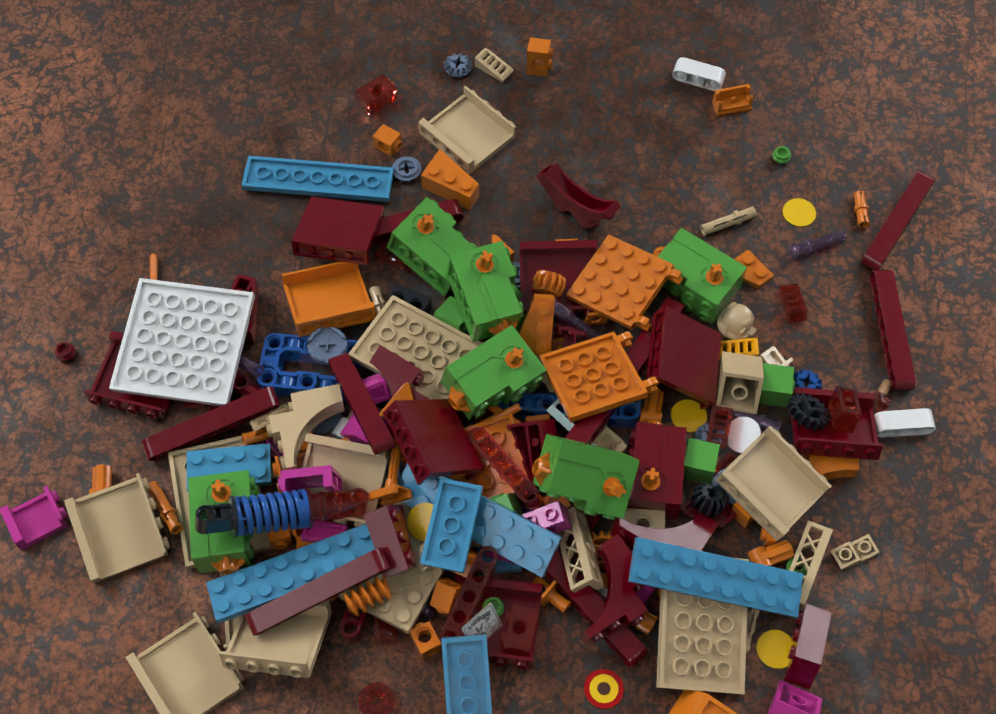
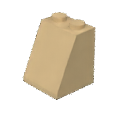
M722 351L718 374L716 408L757 414L764 380L762 357Z

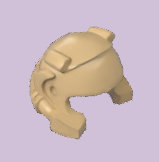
M731 302L717 318L719 332L725 338L727 337L731 340L752 338L757 330L752 327L754 322L752 311L745 305L737 304L736 302Z

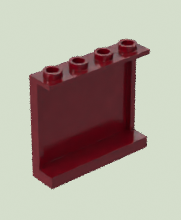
M311 197L291 240L293 255L368 265L371 244L381 219L385 217L384 206Z
M598 241L520 242V291L523 294L521 303L524 309L522 314H526L534 293L542 294L533 289L534 275L539 270L555 272L566 279L565 290L562 296L554 297L553 316H556L557 313H564L565 316H575L576 313L588 315V313L594 312L568 299L566 294L596 253Z
M667 306L655 312L646 380L650 377H656L659 383L700 401L701 410L715 405L721 333Z
M111 330L109 335L111 345L91 390H84L88 401L94 405H107L114 410L124 409L135 415L138 413L144 414L151 419H165L172 399L114 392L109 389L124 333Z
M795 387L792 396L796 393L799 395L804 393L808 397L810 394L812 398H818L820 400L819 403H825L824 408L830 409L829 414L832 415L828 425L823 430L818 428L816 431L812 427L807 429L805 425L800 426L798 420H792L793 415H791L794 447L799 454L879 460L883 444L878 443L874 419L875 393Z
M449 399L395 400L383 412L418 485H421L428 477L466 474V480H473L485 469L455 409L449 403Z
M456 574L455 581L465 587L458 609L451 612L448 637L465 636L462 627L482 610L484 601L490 597L499 598L504 605L503 614L499 617L502 626L487 639L488 662H493L496 666L511 664L519 669L533 667L542 584L470 576L467 579Z

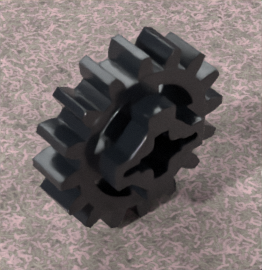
M796 393L794 396H791L786 407L789 410L788 414L793 415L792 420H798L800 426L805 425L807 429L812 427L814 431L818 428L823 430L830 422L832 416L829 414L830 409L824 408L825 403H819L820 400L815 397L812 398L810 394L807 397L804 393L800 395Z

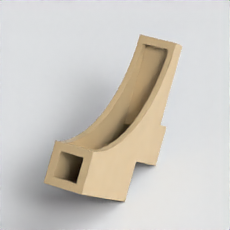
M339 384L291 393L292 402H288L290 412L269 416L270 424H266L268 436H273L274 443H278L280 453H284V458H280L283 470L297 469L298 454L305 440L306 433H310L325 419L340 412H345Z

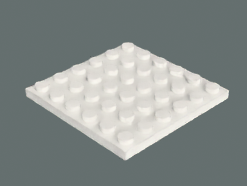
M139 278L109 389L114 392L215 406L229 403L255 299L254 292Z

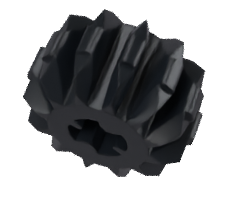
M703 481L694 488L690 501L693 503V508L699 510V514L704 513L706 517L709 515L716 517L725 510L728 497L725 495V490H720V485L715 486L712 481L709 484Z

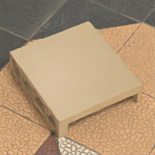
M464 86V94L430 121L422 118L418 122L419 133L437 149H441L470 175L516 138V126L512 121H508L500 111L492 108L486 100L481 99L474 90Z
M771 426L715 479L776 541L782 538L824 492L832 487L827 479L819 474L812 467V464L804 459L797 452L796 448L786 442L780 432Z
M306 433L304 441L308 443L302 468L331 465L342 475L343 497L336 498L324 487L305 489L310 502H313V518L325 521L327 517L334 518L335 523L346 525L347 521L353 522L355 527L366 524L364 514L377 510L380 499L369 501V492L383 488L391 452L388 450L375 456L370 445Z
M139 473L133 479L81 498L74 499L72 497L64 500L90 581L94 583L169 555L167 550L170 548L167 536H162L160 530L164 528L161 518L156 517L154 509H157L153 497L149 498L147 492L150 489L147 478H142Z
M329 600L256 636H253L245 616L241 615L226 652H219L223 668L246 670L253 673L263 672L272 675H287L295 678H310L332 615Z
M196 612L193 613L194 619L136 656L133 652L126 656L127 661L159 714H207L244 689L241 684L244 678L239 670L223 668L219 656L220 649L218 648L221 642L215 633L209 634L207 628L210 625L204 616L199 618Z

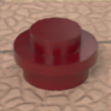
M61 342L56 346L55 356L60 361H69L74 357L76 351L72 344Z

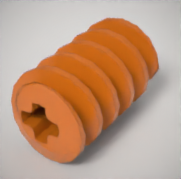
M383 574L382 581L378 577H374V585L368 580L366 581V588L361 584L357 585L358 592L353 588L349 589L350 596L342 592L350 613L353 612L357 617L359 616L360 608L365 613L367 612L368 604L374 609L376 600L381 605L384 604L383 597H386L389 601L392 600L391 590Z

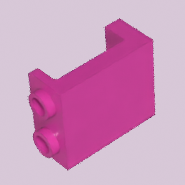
M331 465L280 471L278 488L281 492L288 491L290 493L292 490L324 487L334 498L343 497L342 475Z
M48 486L43 487L45 493L13 509H10L7 505L0 508L1 515L12 539L21 551L68 527L65 519L69 517L64 507H59L57 503L60 501L57 492L55 490L51 491Z

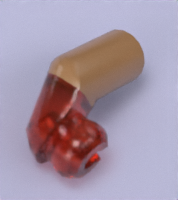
M888 379L883 380L877 391L876 403L884 409H887L891 403V399L886 398L887 393L892 387V382Z

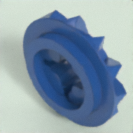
M803 368L800 371L794 372L793 380H795V387L804 388V381L808 378L809 385L806 388L822 389V380L818 377V373L815 374L811 369L803 370Z

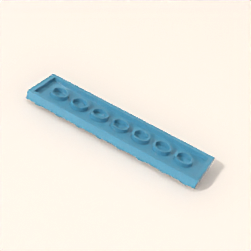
M248 156L241 186L242 190L389 202L394 168Z
M407 463L398 485L412 490V497L401 502L411 508L425 502L434 504L440 478L453 479L447 476L428 477L421 485H418ZM482 495L472 540L543 577L562 537Z
M367 524L206 582L216 622L220 624L247 614L375 550Z
M636 537L628 582L797 618L803 573Z

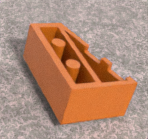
M439 149L421 174L422 188L447 200L456 199L460 206L471 210L479 198V184Z
M534 293L518 330L519 335L537 358H539V355L551 351L554 295Z

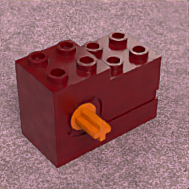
M650 420L646 423L637 422L636 428L631 429L628 448L629 456L640 461L627 508L665 511V519L677 521L682 504L687 427L663 426L659 421Z

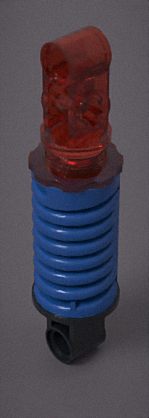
M304 488L297 491L292 490L290 493L283 491L282 493L258 494L257 496L252 494L248 498L245 495L229 496L228 503L200 506L196 510L195 529L203 535L231 531L233 538L248 534L253 535L255 532L254 528L258 534L263 532V527L266 533H270L272 529L274 532H278L280 527L283 531H286L288 524L291 530L311 529L314 521L326 522L329 519L363 516L367 510L369 494L361 488L343 491L335 490L325 493L320 491L317 494H311L309 488Z

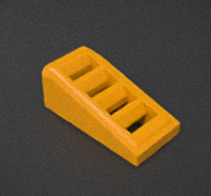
M758 338L721 341L719 361H721L723 348H727V352L731 353V348H735V353L759 356Z

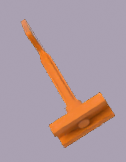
M408 382L400 387L379 413L380 416L385 418L383 412L395 400H413ZM395 436L393 439L395 448L391 452L388 479H386L385 487L370 491L368 496L369 501L382 499L383 506L405 501L412 497V490L398 485L397 477L401 449Z

